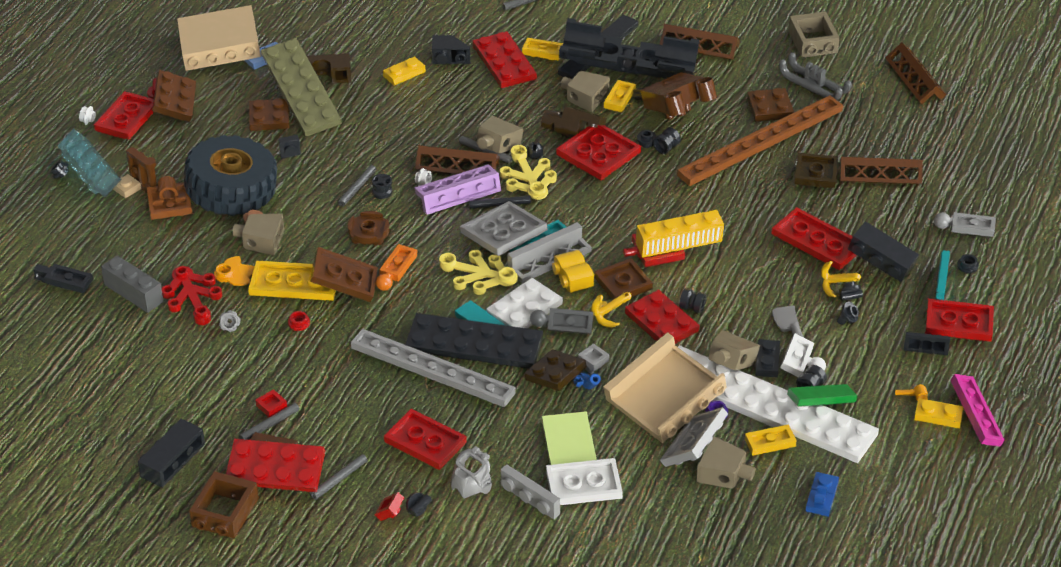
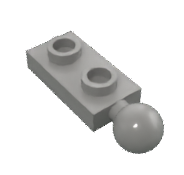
M943 212L938 213L934 217V224L939 229L952 226V232L994 237L996 217L954 212L953 218H950L948 214Z

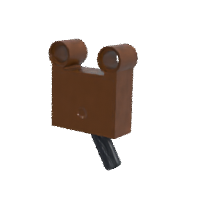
M682 72L649 87L633 90V98L643 100L645 109L665 113L667 119H673L677 115L684 116L686 112L691 110L690 103L700 99L701 102H708L717 98L712 77H701Z

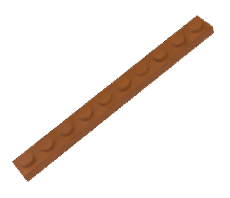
M829 95L678 169L677 176L686 184L692 186L842 112L843 105Z

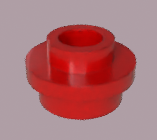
M302 311L293 312L288 319V326L295 331H302L310 325L309 317Z

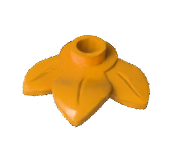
M235 256L219 264L214 275L216 280L220 282L244 286L250 283L249 278L252 277L255 266L241 264L240 256Z

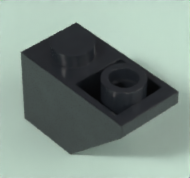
M432 35V64L471 63L469 45L452 35Z

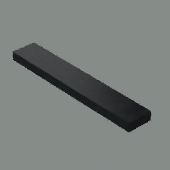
M622 15L606 28L601 35L622 38L623 40L638 27V20ZM569 60L558 69V75L573 79L578 72H585L591 66L581 65L573 60Z

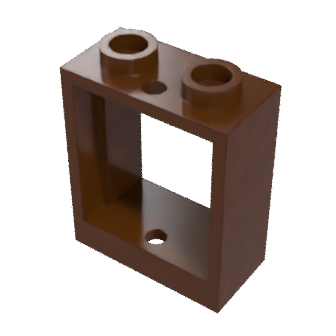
M214 471L189 510L192 527L217 533L221 536L235 538L259 499L257 483ZM215 495L239 501L230 517L206 511Z

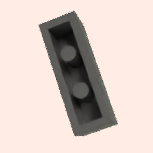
M115 256L101 266L104 285L145 312L149 313L164 302L161 283L121 257Z

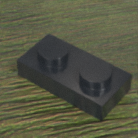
M758 339L760 347L757 354L755 376L778 378L780 341Z

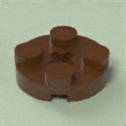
M376 211L361 212L360 216L356 218L353 216L348 221V234L351 237V242L354 244L381 245L390 231L389 220L383 218V214Z

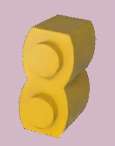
M579 250L554 256V263H552L553 272L559 276L562 287L566 288L568 292L571 293L594 286L593 271L589 264L585 262Z

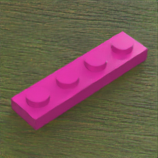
M954 374L950 381L980 443L1001 446L1004 438L974 377Z

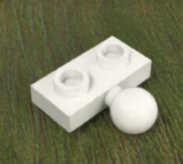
M794 334L780 368L799 377L803 374L806 365L808 367L810 365H817L825 370L826 363L820 357H809L814 343Z

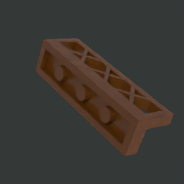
M664 24L659 45H663L664 36L677 37L683 40L698 39L700 40V49H698L697 54L734 60L736 48H739L740 40L735 36ZM703 42L714 44V47L710 50H703L700 44ZM719 47H731L730 55L722 53Z
M903 42L885 57L921 104L927 101L933 94L940 100L947 95L912 50ZM901 52L900 61L894 62L893 59ZM904 65H910L909 72H903ZM919 76L917 83L911 84L912 77ZM921 87H928L929 89L920 96Z
M418 145L415 170L424 168L431 172L460 174L466 172V170H462L458 165L462 161L472 162L474 166L469 170L478 168L482 163L492 164L491 167L496 170L500 157L494 153ZM422 157L434 160L429 166H421ZM442 159L452 160L454 164L449 168H442L438 162Z
M840 158V182L922 185L923 160ZM845 168H855L858 173L854 177H845ZM865 169H876L879 174L874 178H868L863 171ZM885 170H897L900 174L891 179L883 172ZM907 170L918 171V179H909L904 172Z

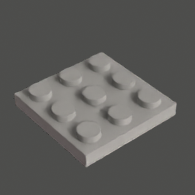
M510 201L460 226L463 235L497 256L505 254L514 247L520 246L548 230L546 222Z

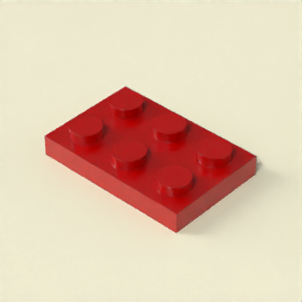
M124 91L94 124L95 131L130 140L154 113L152 111L154 99Z
M659 289L625 307V314L656 342L667 332L674 337L675 344L699 332L700 325Z
M928 298L925 334L992 342L994 306Z
M410 409L384 435V442L440 470L467 443V436Z

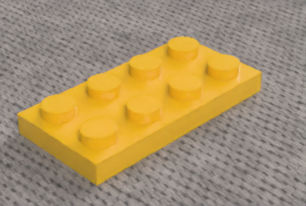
M256 261L248 288L249 295L331 301H334L336 290L310 282L313 264Z

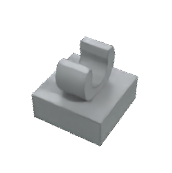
M592 344L578 354L579 358L586 360L587 367L585 370L590 374H593L594 371L598 368L600 369L609 361V354L595 344Z

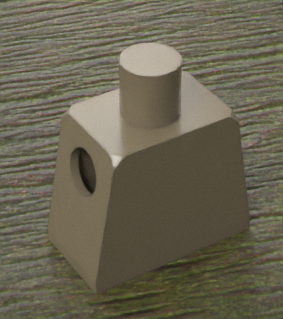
M580 71L573 79L563 77L561 81V88L567 89V100L589 112H593L609 93L610 77Z
M490 116L479 126L476 143L481 149L503 153L511 150L515 145H521L523 128L495 116Z
M250 214L245 225L234 224L233 236L242 237L243 246L247 250L275 255L284 232L283 214Z
M722 330L712 342L708 359L732 370L744 369L755 365L760 345Z
M713 436V440L710 442L697 466V482L734 488L739 478L752 481L756 468L745 464V450Z

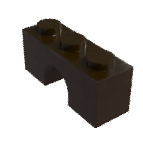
M350 53L307 56L317 76H330L332 84L351 82Z

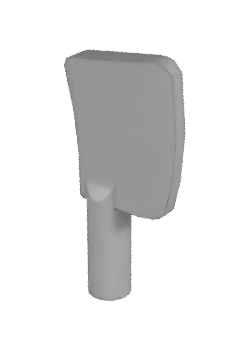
M794 305L772 310L774 321L780 331H792L793 335L797 334L804 338L796 317Z

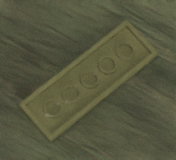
M297 38L261 50L262 58L305 137L342 124L337 110Z

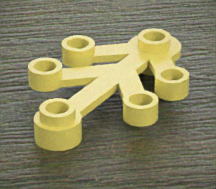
M523 145L513 146L511 148L512 159L519 164L523 172L513 170L508 166L500 168V177L508 179L506 181V189L510 192L517 190L527 192L535 200L545 198L548 195L547 186L557 180V173L549 170L550 160L547 158L539 159L538 165L532 171L526 160V147ZM543 171H546L545 177L541 180V182L537 181V178L541 175V173ZM516 179H519V180L528 182L529 185H528V184H524V183H520V182H518Z
M471 250L469 252V261L476 263L477 266L457 262L456 256L452 253H444L439 257V265L445 272H451L455 269L472 273L466 276H457L453 279V286L456 290L465 289L467 283L487 277L492 278L483 282L477 281L473 284V292L476 295H483L487 288L496 285L511 286L518 280L515 270L505 267L501 262V257L495 254L489 256L488 259L489 266L496 268L497 271L490 270L479 250Z

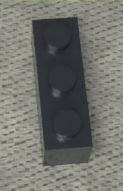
M866 221L853 235L848 250L900 282L913 269L919 257L918 253Z
M180 419L175 425L170 427L161 439L155 442L154 446L147 453L140 457L138 460L140 477L163 488L205 445L203 428Z

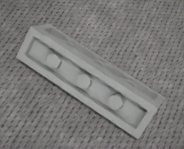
M577 222L508 253V267L513 268L518 275V280L524 283L531 278L553 270L554 255L579 250L582 255L592 252V247L582 238V226ZM577 244L582 247L581 249H571V247ZM540 261L548 262L546 265H536ZM523 269L531 270L524 275L520 272Z

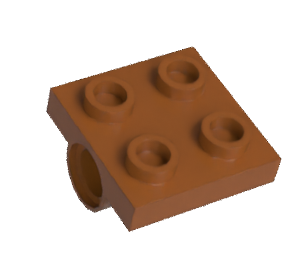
M164 176L159 179L158 186L147 187L151 220L192 214L191 201L186 193L184 182L176 183L173 177Z

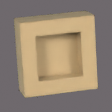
M129 174L112 183L113 190L125 199L141 190L140 182Z

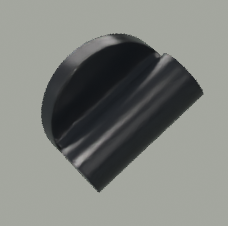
M855 282L842 284L843 288L839 289L841 301L863 297L860 285H855Z
M851 302L844 303L837 322L841 325H844L846 322H856L859 315L858 308Z
M412 493L406 501L407 512L415 517L422 515L427 506L432 502V498L428 494Z

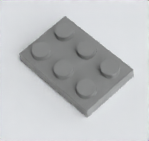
M722 407L693 416L692 420L683 427L660 459L662 464L667 467L674 464L680 465L684 461L698 459L702 455L704 447L713 440L712 436L723 426V421L728 415L725 409Z

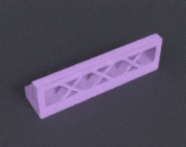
M489 164L415 187V193L422 199L423 211L426 214L501 191L499 173Z

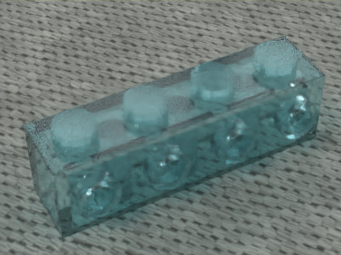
M73 129L58 145L63 152L61 156L69 163L71 162L70 167L77 173H80L78 175L79 178L86 184H89L87 187L94 194L100 193L106 197L122 180L90 141L77 130Z

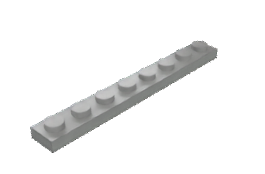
M364 329L351 341V348L502 407H505L516 393L514 386Z

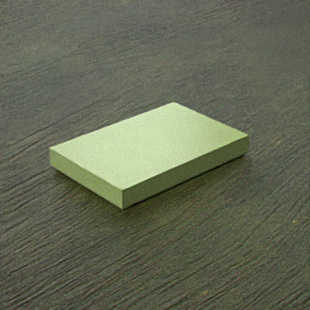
M587 411L542 416L550 465L597 460Z

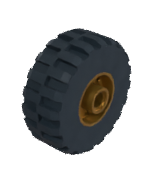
M235 135L211 137L193 147L185 159L184 187L186 188V193L196 205H200L206 211L210 210L219 215L228 214V216H235V214L244 215L250 210H259L261 206H265L275 194L277 179L276 160L272 153L265 149L261 143H256L250 138H241Z

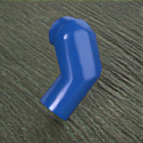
M584 372L579 373L573 379L576 387L583 385L588 390L596 387L601 381L598 374L590 376Z

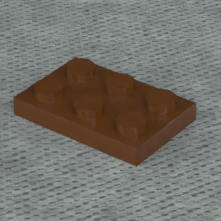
M159 70L156 78L152 111L190 122L193 115L196 81L168 71Z
M318 247L315 252L310 282L371 302L374 297L378 267Z

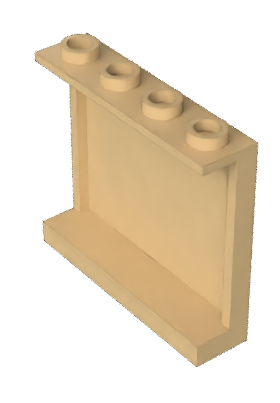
M252 5L177 18L186 71L261 57Z
M668 332L603 386L608 402L661 443H664L668 438H672L684 424H688L693 416L699 411L704 410L714 398L720 396L727 388L724 373H721L719 376L713 374L675 346L674 337Z

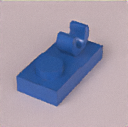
M816 472L807 501L806 512L829 517L839 483L838 476Z

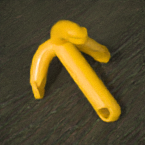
M829 261L821 269L822 287L826 295L836 298V295H834L830 288L831 283L859 281L861 275L858 273L829 275L828 270L833 263Z
M625 292L609 303L602 301L603 296L598 295L591 306V312H594L597 322L609 328L620 326L619 323L606 320L603 316L630 300L631 294Z

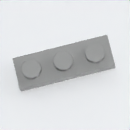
M505 465L501 469V486L505 490L511 491L520 497L522 501L531 504L542 514H546L552 519L560 515L559 497L509 465Z

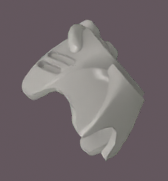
M477 446L473 449L462 451L454 464L451 476L452 490L458 489L463 498L480 492L487 494L492 486L489 474L490 464L488 461L490 456L487 453L481 452ZM470 456L482 464L476 473H472L465 468V461Z

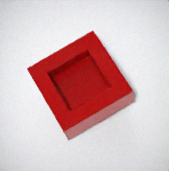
M274 389L255 400L256 407L268 417L288 407L287 401Z
M397 492L384 498L374 515L380 521L389 517H395L401 510L400 505L404 497Z

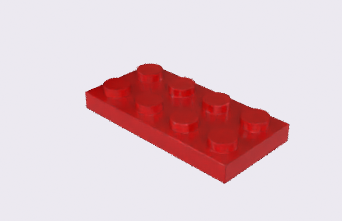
M507 31L472 40L473 48L501 88L537 79L536 71Z
M797 207L772 227V235L825 263L832 261L831 266L838 270H841L857 256L848 250L853 236Z
M234 439L226 474L256 482L257 487L317 492L325 448L323 446Z

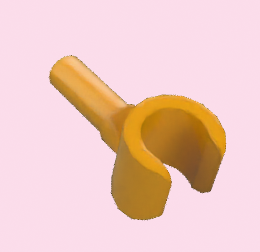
M922 384L910 390H895V395L915 396L917 401L918 398L928 400L926 387Z

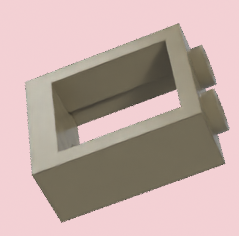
M826 11L790 16L789 33L801 58L838 53L839 36ZM822 31L826 34L824 37L806 39L804 36L807 33Z

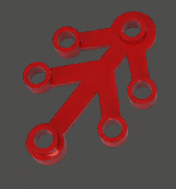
M186 266L175 268L172 271L173 280L170 285L162 287L163 298L170 299L168 301L169 311H180L181 305L189 297L195 309L193 312L194 322L198 325L208 324L211 321V312L206 306L202 305L197 294L210 297L212 300L222 298L221 287L214 286L216 284L215 275L212 273H206L203 276L195 274L191 268ZM191 281L202 283L204 286L211 288L209 289L194 285L191 283ZM180 285H183V289L180 291L178 296L176 298H173L175 296L176 289Z

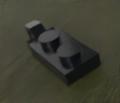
M37 264L33 269L35 279L49 285L83 294L93 281L91 273L57 264L50 267Z

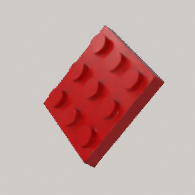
M598 125V128L588 126L556 148V155L599 180H603L641 153V146L604 125Z

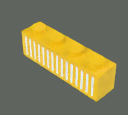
M712 210L637 225L636 245L643 258L722 242L724 223L718 210Z

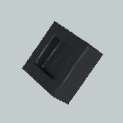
M298 135L278 138L281 159L301 155Z

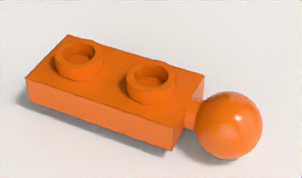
M398 244L379 269L380 275L376 278L377 288L386 291L392 287V280L399 282L416 259L417 249Z

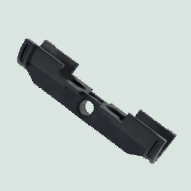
M567 18L563 45H560L559 58L573 60L581 65L665 79L680 72L694 75L700 41L698 39L691 38V41L664 36L663 45L641 42L640 47L621 44L622 38L601 35L602 26L576 22V19Z

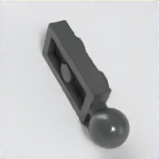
M550 308L549 315H546L542 310H535L530 315V322L536 327H541L547 323L548 331L592 335L594 312Z

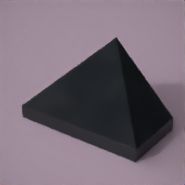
M906 332L903 351L948 356L950 337Z

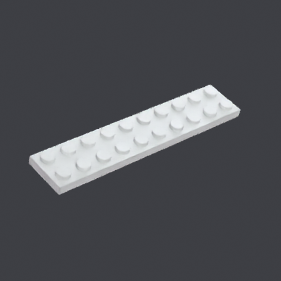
M680 345L678 346L679 349L716 376H719L721 373L725 374L727 388L712 401H721L731 410L771 427L789 424L795 437L856 463L861 460L878 436L879 428L824 405L797 406L787 395L788 390L740 370H732L716 364L704 355Z

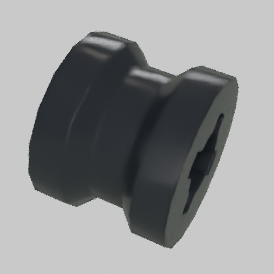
M377 174L372 178V194L374 197L386 199L392 195V178L389 175Z

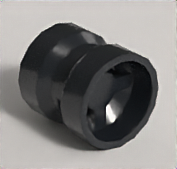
M672 127L666 128L662 134L657 135L653 139L655 149L661 154L668 153L672 147L677 146L681 142L678 131Z
M684 288L680 297L679 307L685 310L692 309L693 312L701 314L706 304L707 294L703 292L695 293L692 289Z
M810 365L805 370V373L797 378L796 385L797 387L822 386L827 380V375L821 367Z

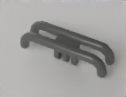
M793 52L788 55L789 64L794 71L805 76V78L791 73L787 69L784 59L779 61V70L786 79L823 98L830 95L838 101L842 94H846L851 90V81L847 80L844 86H840L826 79V70L818 65L813 66L812 62H808L805 68L800 66ZM822 86H825V87H827V88H829V89L835 91V93L833 94V93H831V92H829V91H827V90H825V89H823V88H821V87H822Z

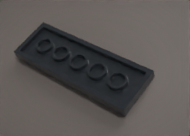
M416 313L405 345L430 355L529 369L536 363L543 339V331Z

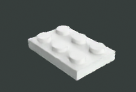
M531 278L488 307L486 311L506 326L529 328L532 326L530 315L533 311L542 310L547 315L550 313V308H557L563 304V298L534 278Z
M615 458L546 465L549 490L560 498V505L622 499L623 492Z

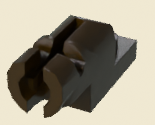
M564 107L563 111L546 110L541 120V127L574 137L584 130L586 125L598 128V125L605 126L607 118L576 108Z

